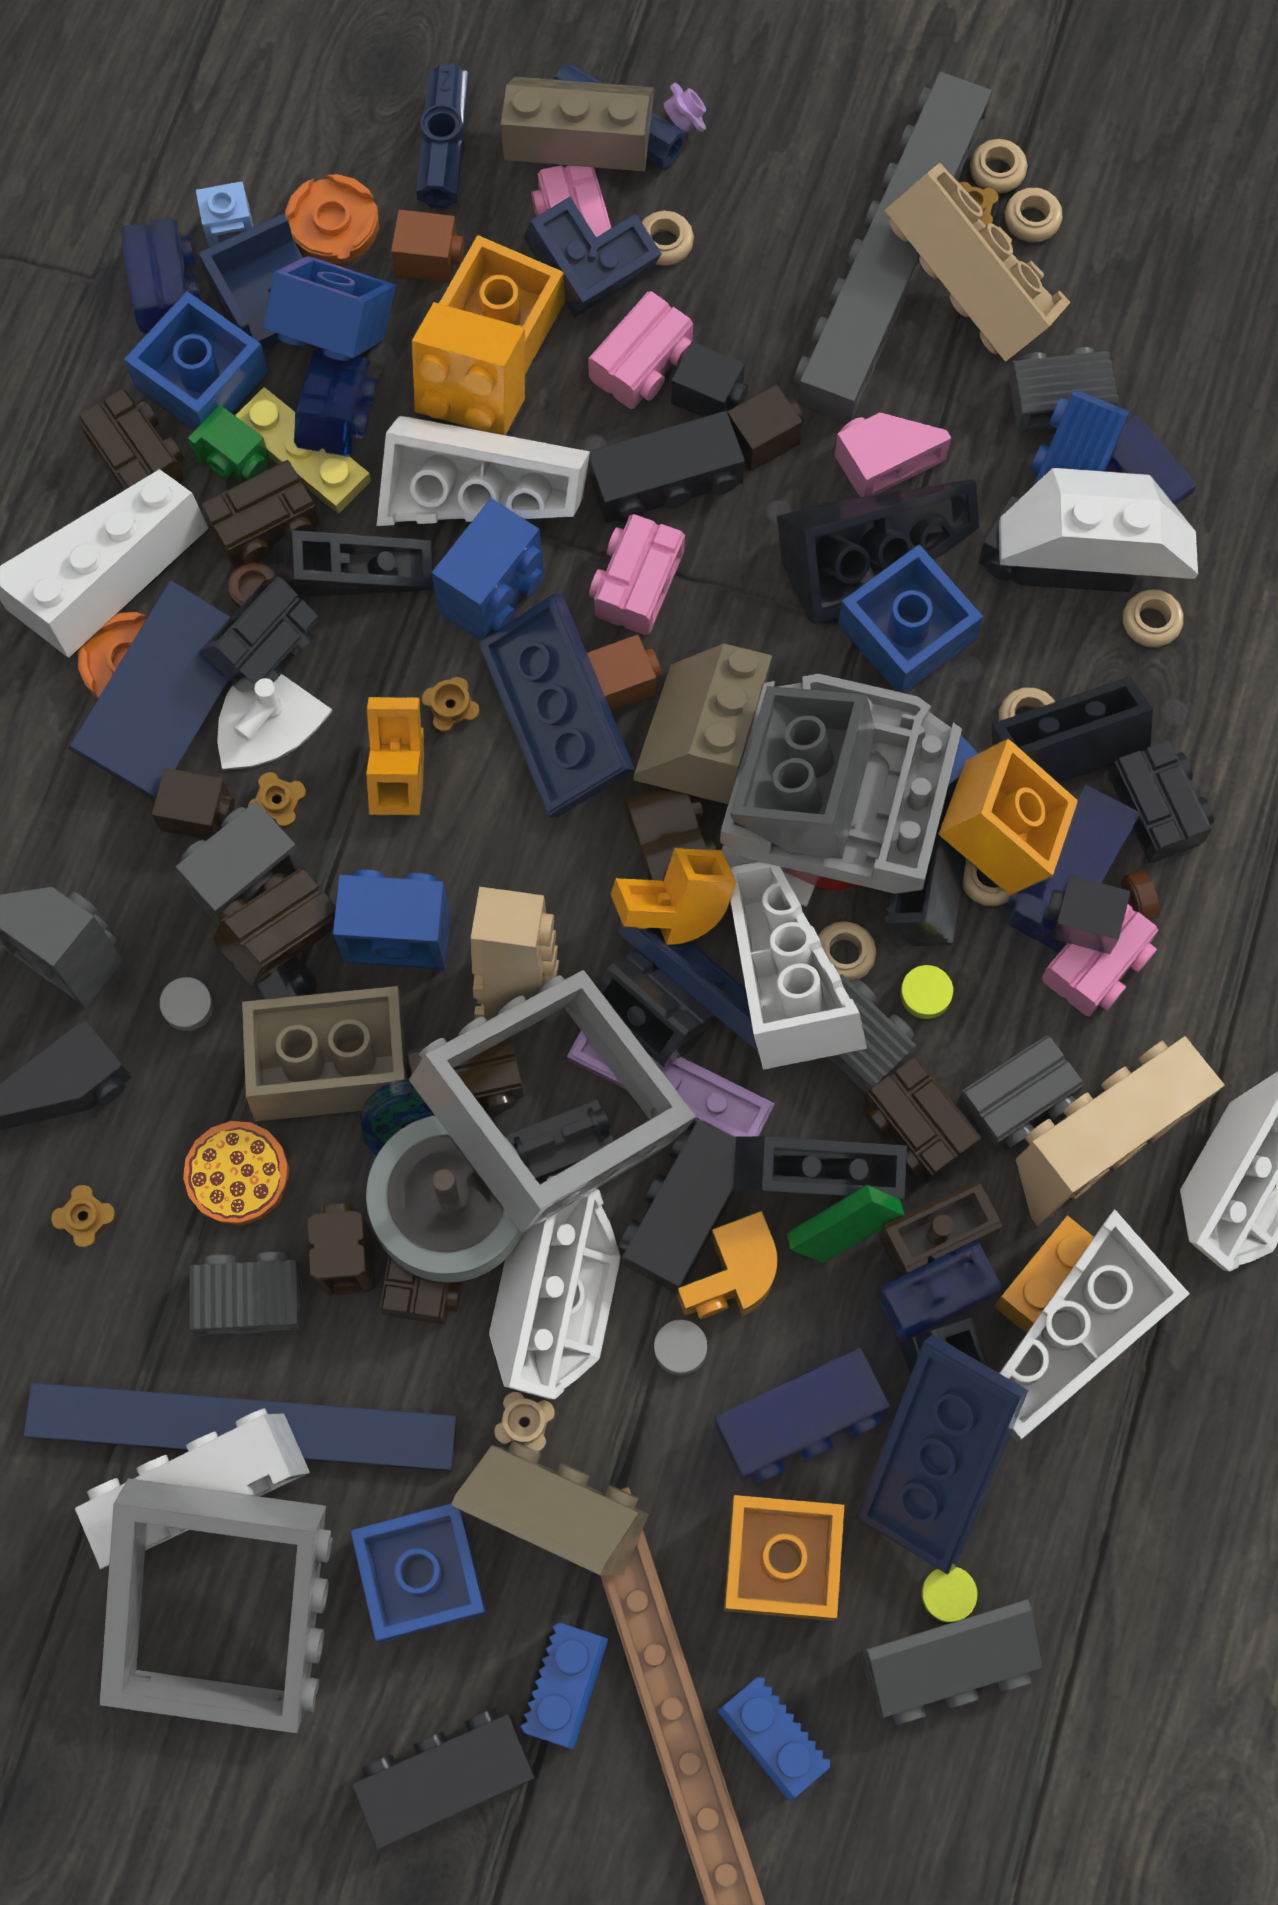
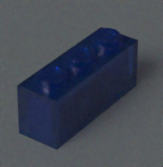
M1087 784L1077 799L1078 802L1053 876L1012 894L1007 902V905L1014 909L1008 925L1058 953L1067 943L1050 938L1054 921L1045 919L1053 889L1062 891L1069 875L1102 883L1140 815L1139 812Z
M860 1347L715 1416L714 1425L741 1482L753 1476L756 1484H760L786 1471L782 1462L802 1453L804 1460L808 1461L834 1448L831 1438L847 1430H850L853 1438L882 1425L883 1423L879 1415L886 1412L889 1404Z

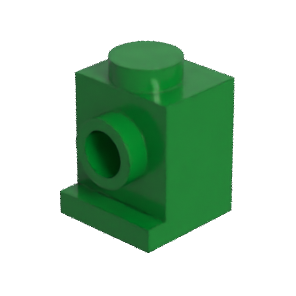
M220 404L187 438L195 461L202 466L207 462L211 469L220 477L228 479L231 476L239 483H243L264 472L270 460L264 437Z

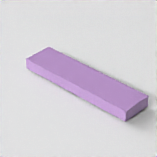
M581 1030L567 1055V1060L627 1090ZM651 1057L696 1115V1118L692 1121L693 1124L696 1125L698 1119L734 1138L736 1136H760L775 1103L682 1057L677 1058L666 1067H663Z

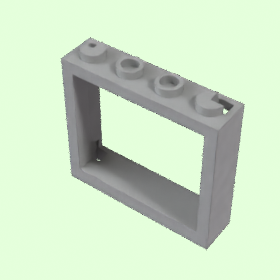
M584 970L567 979H564L562 975L552 978L538 990L537 995L528 1000L523 995L514 998L499 1011L498 1016L488 1021L484 1016L473 1020L460 1031L458 1037L449 1042H446L444 1038H439L430 1043L420 1052L419 1055L422 1060L409 1079L522 1233L674 1143L679 1134L683 1133L696 1118V1115ZM565 1008L650 1120L540 1185L453 1068Z
M128 1478L113 1503L100 1705L298 1733L305 1712L314 1713L316 1694L319 1689V1679L311 1678L312 1663H319L324 1639V1629L315 1628L316 1613L324 1612L329 1585L328 1579L320 1578L321 1562L328 1563L333 1541L331 1530H324L326 1506ZM147 1524L297 1545L284 1691L136 1670Z

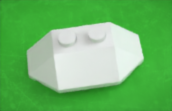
M1052 468L999 520L1000 565L1196 579L1198 575L1196 531L1150 475Z
M1278 1071L1229 1103L1180 1189L1189 1242L1225 1271H1232L1239 1268L1241 1264L1252 1262L1273 1252L1278 1244Z
M595 1189L524 1232L516 1248L505 1259L489 1331L504 1387L546 1399H556L564 1392L563 1389L576 1381L600 1359L621 1255L611 1224L601 1206L604 1203L598 1189Z

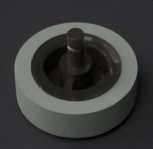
M436 1116L420 1119L402 1128L386 1142L375 1158L369 1173L366 1189L369 1218L384 1250L405 1270L432 1281H466L486 1274L496 1268L518 1245L523 1233ZM508 1141V1143L511 1145V1147H512V1148L514 1149V1151L517 1153V1151L515 1150V1148L513 1147V1145Z

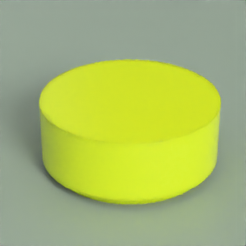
M931 965L916 967L906 975L900 991L902 1004L911 1015L917 1018H936L948 1008L953 996V985L949 976L938 967Z
M956 1567L948 1575L936 1569L923 1582L921 1588L923 1606L930 1616L938 1621L946 1623L960 1621L966 1618L976 1605V1584L973 1578L959 1567Z

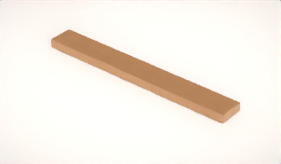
M629 1487L622 1489L631 1494ZM642 1530L624 1575L600 1576L705 1904L765 1905Z

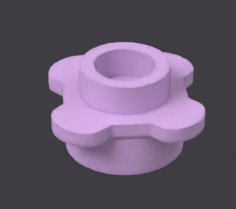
M673 83L670 89L674 95L664 102V108L668 116L677 127L686 131V133L694 127L703 132L706 126L702 121V115L706 112V108L702 100L692 89L688 88L683 92L677 83Z

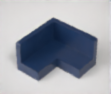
M571 197L530 220L524 235L526 243L539 262L564 272L565 304L574 318L652 271L662 255L636 213L596 237Z
M280 214L199 252L207 283L228 321L261 343L263 350L281 342L278 339V333L263 329L274 272L303 258L293 241L290 224L284 214Z

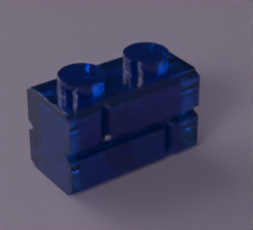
M173 218L152 221L150 225L140 223L122 227L120 231L133 313L140 332L147 334L186 291L202 301L197 276L189 277L187 265L196 263L190 235L181 236L177 220Z
M317 348L316 351H313L295 412L294 444H296L297 448L318 452L324 449L326 453L348 457L352 454L355 439H365L369 410H364V406L374 407L378 380L370 378L371 361H369L368 357L358 355L350 358L348 361H341L325 356L322 353L323 349Z
M975 1240L957 1249L954 1255L949 1253L882 1286L876 1296L897 1338L902 1342L995 1297L1002 1287L980 1244Z

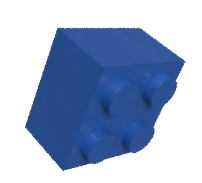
M307 256L274 272L263 329L278 333V339L282 342L297 346H304L308 343L323 348L322 353L329 358L348 361L384 340L396 285Z
M188 291L124 359L134 387L194 431L219 404L232 413L269 373L261 343Z
M490 498L431 573L439 614L480 641L513 621L516 614V609L514 608L525 595L531 597L538 590L545 576L543 572L540 529Z
M917 545L842 600L838 626L896 692L906 693L975 642L983 616L920 545Z
M356 870L353 875H339L333 936L344 964L446 970L451 911L443 881H436L434 876L423 873H410L405 875V879L384 878L383 873L374 870Z
M451 1504L350 1530L373 1632L377 1642L385 1643L488 1615L464 1511L451 1506Z

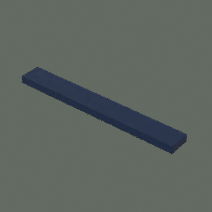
M31 1383L24 1437L188 1451L186 1447L188 1443L212 1432H216L219 1437L237 1428L235 1423L237 1420L265 1408L267 1414H285L304 1460L452 1472L457 1416Z

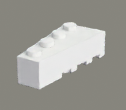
M159 469L0 566V601L7 611L69 658L208 529V526L192 492Z
M760 861L730 867L736 880L731 897V906L752 1028L763 1070L867 1049L860 1013L853 1000L846 993L837 970L827 958L813 926H810L801 904L781 867Z
M1115 1209L1101 1226L999 1372L1001 1375L1029 1390L1011 1432V1436L1017 1442L1024 1438L1189 1295V1292Z
M264 1408L235 1422L237 1428L219 1437L216 1432H212L186 1445L188 1452L169 1461L167 1455H164L136 1468L139 1476L134 1479L260 1497L310 1472L285 1414H267ZM118 1478L87 1491L90 1501L75 1508L100 1569L109 1567L113 1503L125 1483L120 1485ZM147 1524L145 1551L188 1531V1529Z

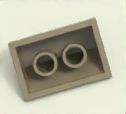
M514 77L506 85L501 118L504 160L645 171L655 94L654 87Z
M721 644L671 664L633 780L729 804L764 683L768 681L772 655Z
M398 986L242 1002L246 1098L255 1122L369 1110L370 1106L382 1093L398 1086L400 1083H409ZM392 1096L394 1099L390 1100L388 1098V1102H394L396 1098Z
M514 1441L511 1442L509 1449L491 1446L454 1496L451 1506L598 1575H624L649 1516L648 1513L635 1508L638 1497L611 1485L608 1486L606 1493L600 1492L586 1485L590 1477L588 1474L563 1463L559 1464L557 1471L538 1463L542 1455L541 1453Z

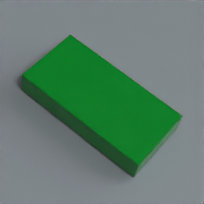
M866 1185L787 1233L790 1249L825 1263L878 1232L884 1224L903 1216L904 1211L900 1199Z

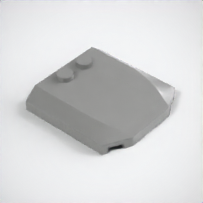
M814 674L802 676V683L779 686L867 694L876 730L843 858L792 854L733 821L730 815L767 686H775V681L764 683L722 825L720 842L747 859L896 894L922 890L962 728L954 722L952 728L930 713L931 706L918 696L827 675Z

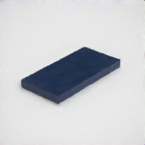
M170 580L68 749L156 801L164 768L176 769L228 681L222 675V672L216 669L201 654L200 650L225 624L230 616Z
M555 593L500 628L499 631L497 630L478 643L548 816L558 818L635 771L563 596Z
M930 1336L922 1345L856 1518L948 1575L958 1564L1029 1390L936 1336Z

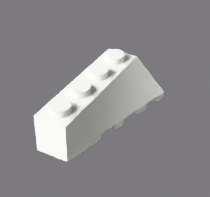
M399 416L386 432L377 526L394 525L396 522L417 521V524H427L448 519H465L466 522H471L490 498L523 519L573 517L584 497L590 452Z

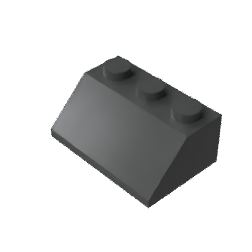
M767 686L731 810L732 820L792 854L842 859L876 731L867 694Z
M46 887L0 895V944L9 954L83 1007L87 1008L124 962L114 947L118 940L106 930L108 925L96 915L98 910L78 893L72 891L66 897L55 888Z
M1028 1599L859 1652L878 1717L884 1718L892 1715L895 1726L927 1716L924 1705L941 1699H945L948 1709L979 1700L976 1688L997 1682L1000 1692L1030 1684L1032 1681L1029 1672L1042 1668L1033 1613Z

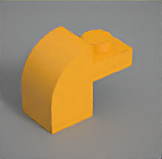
M369 697L367 717L370 753L366 772L369 815H420L424 770L423 728H421L419 698Z
M674 848L664 881L616 878L611 897L624 927L638 929L660 928L666 945H674L699 938L717 925L728 908L736 880L721 850Z
M762 1211L712 1230L711 1241L723 1271L678 1288L677 1297L685 1316L697 1312L699 1319L713 1316L729 1308L726 1300L734 1298L743 1317L759 1307L768 1296L777 1269V1252Z

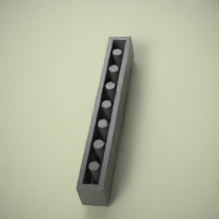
M941 71L932 89L924 87L915 114L919 115V119L915 126L910 124L906 126L900 141L898 152L903 153L898 164L891 162L885 173L881 189L886 192L882 201L873 200L867 213L864 227L868 229L864 241L856 238L847 260V266L851 267L846 279L839 277L835 283L829 305L834 306L829 318L821 316L816 325L811 342L816 345L811 358L803 356L798 365L794 383L800 385L799 405L847 423L853 420L921 267L920 254L909 241L901 240L894 233L889 224L890 217L884 210L939 163L959 181L987 118L992 94L991 89Z

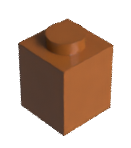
M399 210L391 249L395 276L451 283L454 264L461 265L463 262L465 247L464 236L457 235L455 216Z
M638 634L587 653L611 712L656 696V678L662 676L661 668L652 648L644 650Z

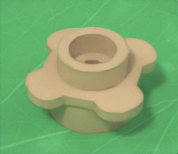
M519 1392L508 1394L503 1401L505 1411L502 1422L495 1427L497 1440L502 1444H509L514 1441L538 1452L541 1451L546 1445L544 1432L547 1423L555 1415L552 1404L546 1400L536 1403L531 1399H525ZM527 1417L530 1420L529 1426H520V1419Z

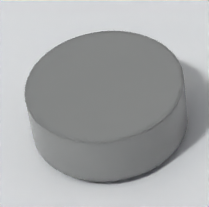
M190 977L178 978L170 982L162 991L160 996L161 1013L166 1021L175 1029L181 1031L199 1029L208 1022L214 1008L212 996L207 987L197 979Z
M674 1320L665 1324L655 1338V1358L661 1368L670 1374L684 1376L695 1372L704 1363L707 1354V1340L704 1332L695 1323L687 1320Z

